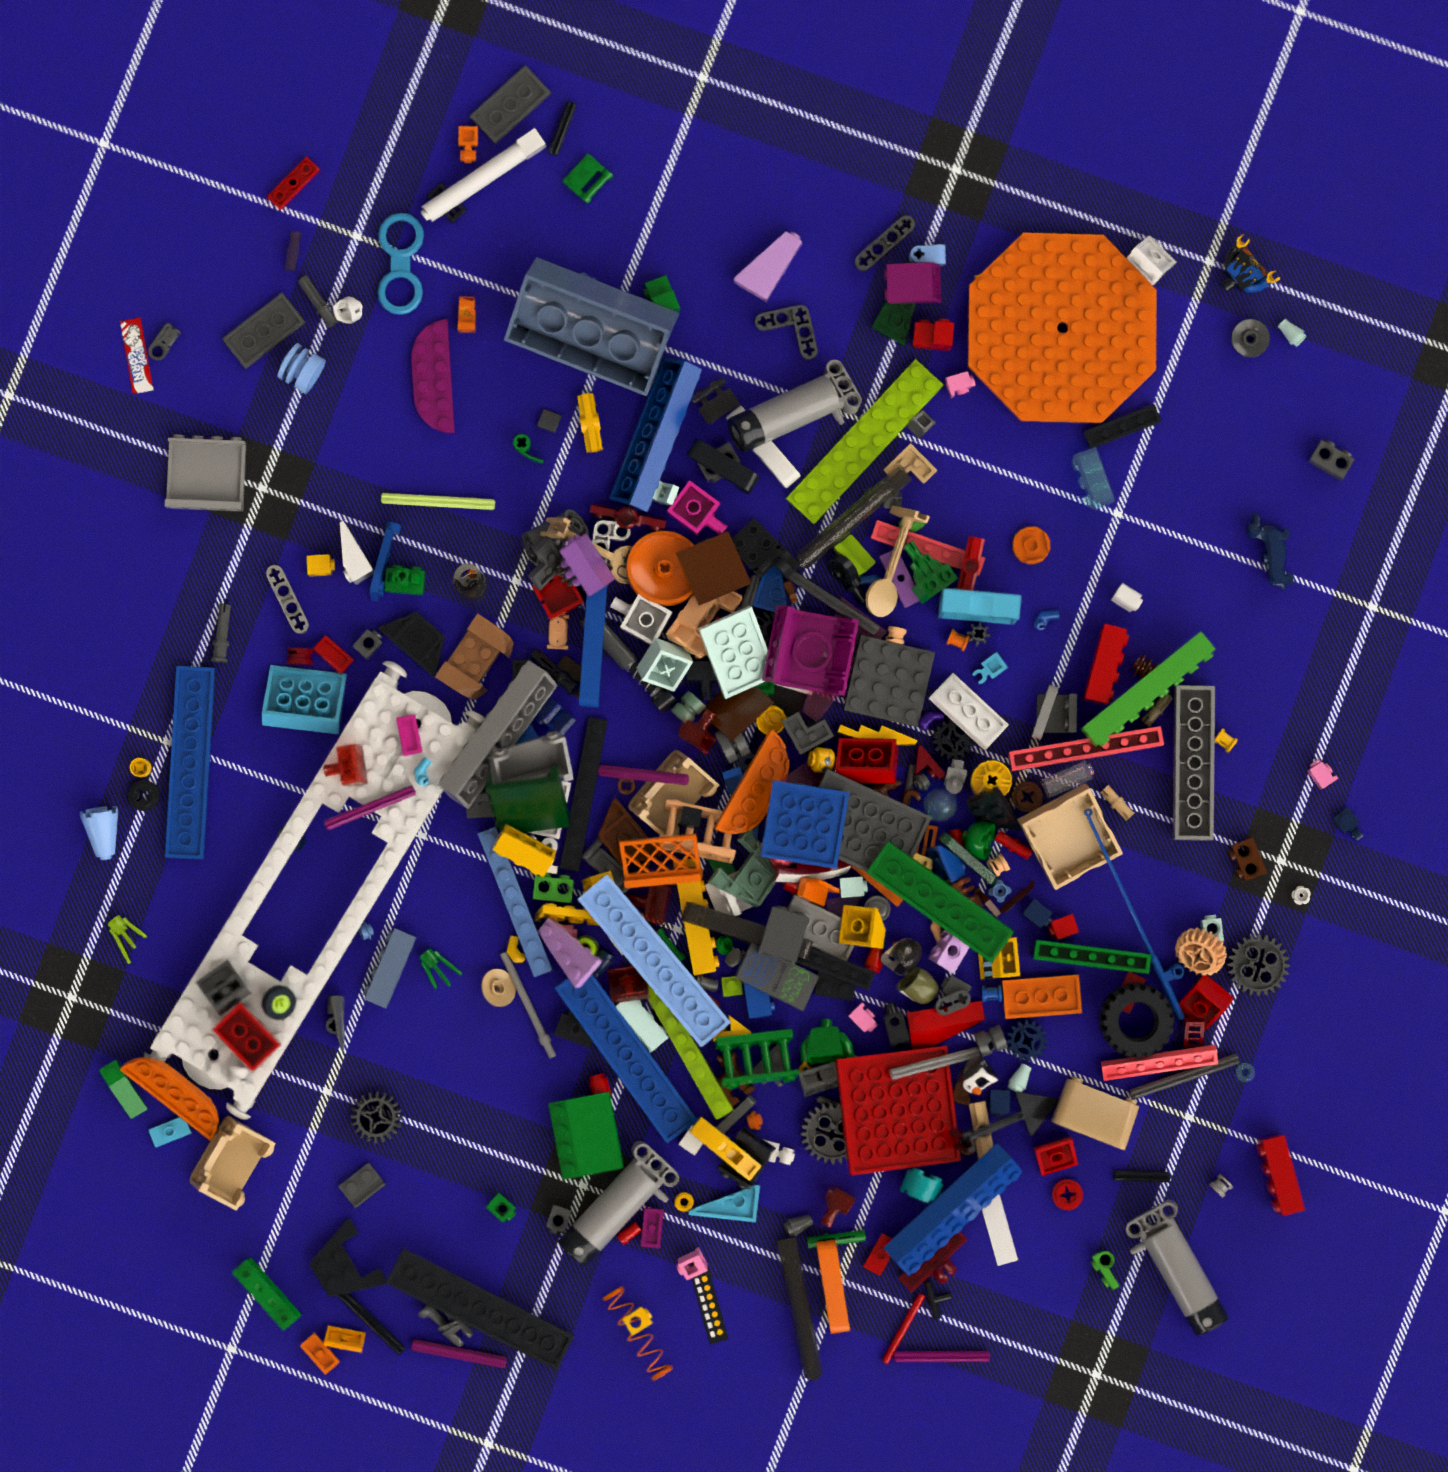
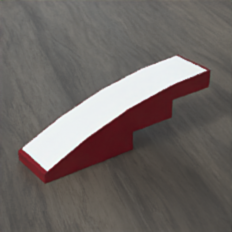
M838 860L837 869L796 863L794 868L778 867L774 873V882L800 883L801 877L820 880L831 879L849 873L853 865Z

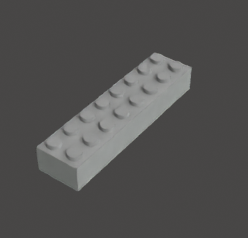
M528 660L521 667L517 677L510 682L503 696L497 700L493 710L486 715L482 725L475 730L472 739L465 744L461 754L452 762L450 769L441 777L438 784L451 799L467 809L470 808L485 787V783L489 781L490 754L497 748L505 749L514 746L558 686L545 670Z
M1177 685L1174 687L1173 840H1214L1215 686Z

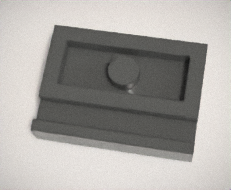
M368 1163L338 1187L354 1208H357L386 1184L372 1165Z

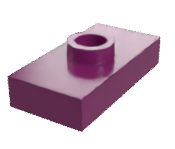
M645 1208L641 1247L660 1248L663 1209Z

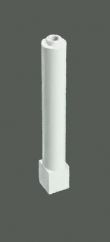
M534 128L516 140L515 144L424 204L421 214L426 221L429 219L431 222L435 221L525 159L528 160L546 148V143Z

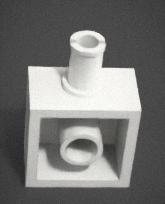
M639 594L631 605L615 597L610 608L625 615L620 629L649 645L652 644L655 638L659 639L673 614L672 611L657 603L646 600Z

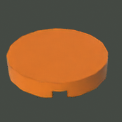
M1035 526L1025 527L1015 535L1012 542V550L1020 562L1028 565L1037 564L1048 556L1050 540L1042 529Z

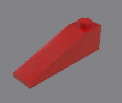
M982 1001L970 1002L968 1006L948 1015L939 1014L935 1008L906 1013L912 1050L932 1048L985 1020ZM948 1006L939 1007V1009L946 1012Z

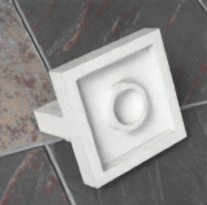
M1150 235L1139 243L1127 257V260L1152 285L1176 263Z
M738 871L731 873L728 876L731 879H733ZM709 883L705 884L719 921L732 915L737 916L742 914V911L754 907Z

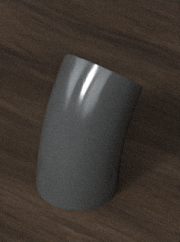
M568 509L554 517L570 520L569 531L580 536L586 533L589 537V531L585 522L574 510ZM548 522L522 533L524 549L528 558L535 566L540 564V560L533 549L544 539L540 533L547 532L550 525ZM551 538L560 553V550L565 547L563 543L568 541V539Z

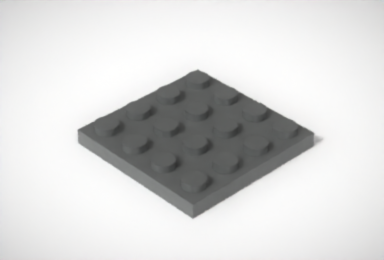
M860 635L843 710L918 727L935 652Z

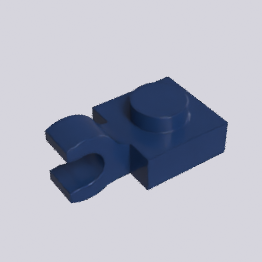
M1348 807L1332 818L1343 834L1349 831L1355 841L1363 837V834L1355 826L1359 821Z

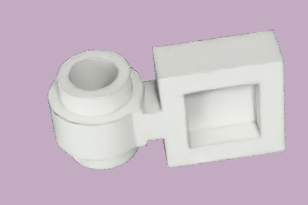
M765 1140L776 1147L769 1159L770 1162L775 1163L777 1156L780 1158L779 1162L790 1165L791 1161L793 1162L795 1157L793 1149L783 1147L779 1151V1143Z

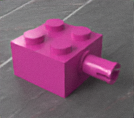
M690 480L674 500L673 505L667 510V514L697 536L707 526L719 535L723 534L728 527L714 517V513L720 507V502Z

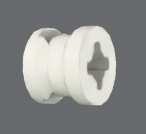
M230 1066L231 1076L228 1078V1082L247 1084L246 1074L249 1072V1068Z

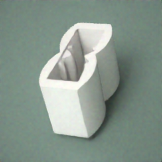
M1124 583L1118 587L1111 598L1112 602L1128 612L1136 611L1143 602L1141 599L1142 595Z

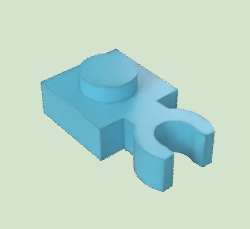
M996 652L981 663L984 667L982 670H975L972 675L975 676L981 673L983 678L978 683L982 684L987 680L988 675L994 679L1009 667L998 652Z

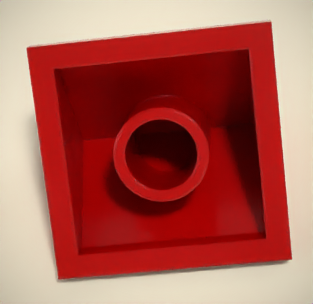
M1070 1136L1033 1147L1041 1176L1078 1165L1073 1140Z

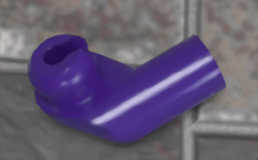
M925 712L918 721L919 729L926 731L929 729L932 721H944V712Z

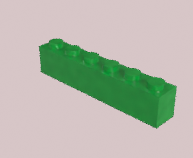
M1035 940L1032 959L1149 974L1151 955Z

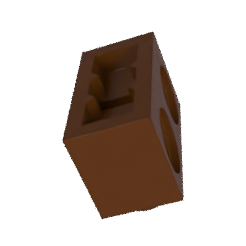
M1253 837L1230 846L1231 850L1228 851L1232 861H1236L1238 868L1235 870L1238 878L1243 879V882L1267 873ZM1240 846H1245L1248 850L1245 857L1240 856L1238 853ZM1247 864H1252L1255 867L1252 875L1245 871Z

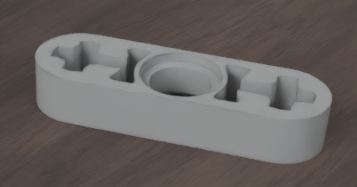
M1049 684L1031 737L1041 740L1059 687Z

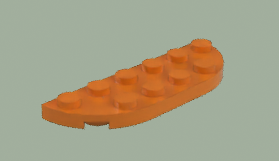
M773 730L768 731L713 829L726 834L743 833L755 828L767 814L772 781L785 782L789 770L786 746L780 736Z
M139 1057L131 1059L122 1065L120 1070L208 1140H212L219 1127V1115L212 1099L162 1060Z

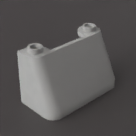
M557 731L549 732L546 736L505 749L497 748L490 754V774L492 775L493 783L549 777L551 766H558L560 778H563L564 782L574 780L566 738Z

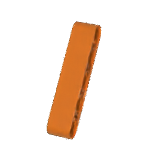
M836 1240L816 1242L830 1332L835 1334L850 1331Z

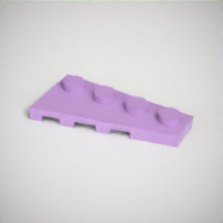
M548 918L537 931L574 987L580 988L602 962L601 959L595 957L588 948L583 947L578 939L568 934L569 932L552 918Z

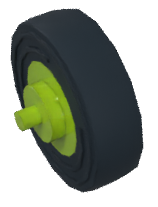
M282 985L271 987L262 998L264 1013L274 1020H284L289 1017L296 1006L294 993L288 987Z

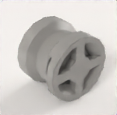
M1221 1174L1217 1176L1214 1182L1209 1184L1222 1198L1227 1190L1233 1188ZM1220 1179H1222L1228 1185V1187H1226V1185L1223 1182H1221Z

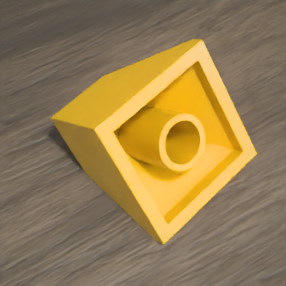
M844 905L839 943L883 949L886 930L879 910L876 908Z

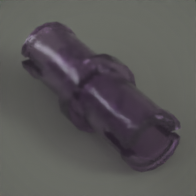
M290 232L288 248L285 249L287 255L284 269L287 271H296L297 258L301 252L299 246L302 233Z

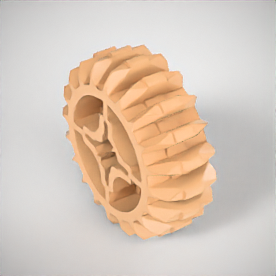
M1198 927L1195 929L1190 928L1184 931L1176 941L1174 950L1176 951L1175 956L1179 958L1178 962L1183 963V968H1189L1190 972L1195 971L1196 975L1201 973L1205 976L1206 974L1212 975L1214 972L1217 973L1225 963L1226 947L1222 946L1223 941L1218 940V936L1212 935V931L1206 932L1205 928L1200 930Z

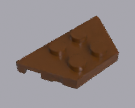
M615 798L611 802L597 837L617 862L623 866L619 842L623 840L648 838V836ZM650 843L645 844L643 849L652 854L656 847ZM632 845L625 846V852L631 856L637 851ZM658 850L653 857L660 858L662 853ZM639 852L636 855L635 859L639 862L646 861L648 857L645 856L643 853Z

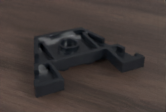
M350 1218L344 1222L309 1263L328 1297L386 1285V1278L380 1268L361 1278L341 1243L358 1234Z

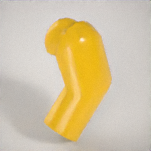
M510 936L507 953L513 962L523 963L525 961V954L521 953L517 948L519 937Z

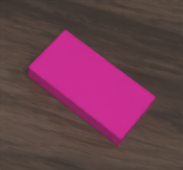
M416 715L396 718L403 756L423 753Z

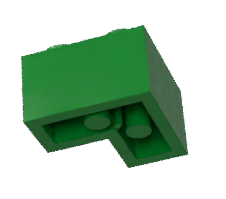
M667 275L645 283L646 289H643L647 300L650 299L651 302L680 314V306Z

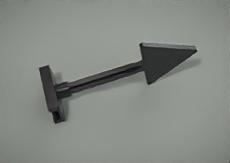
M1015 1092L1020 1108L1019 1112L974 1131L961 1129L948 1131L949 1135L956 1136L958 1144L954 1145V1149L966 1152L976 1149L974 1141L977 1138L1022 1119L1025 1122L1028 1134L1032 1136L1057 1104L1058 1099Z

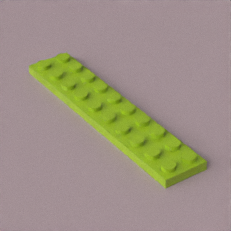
M915 359L792 491L786 500L814 525L943 387V384Z

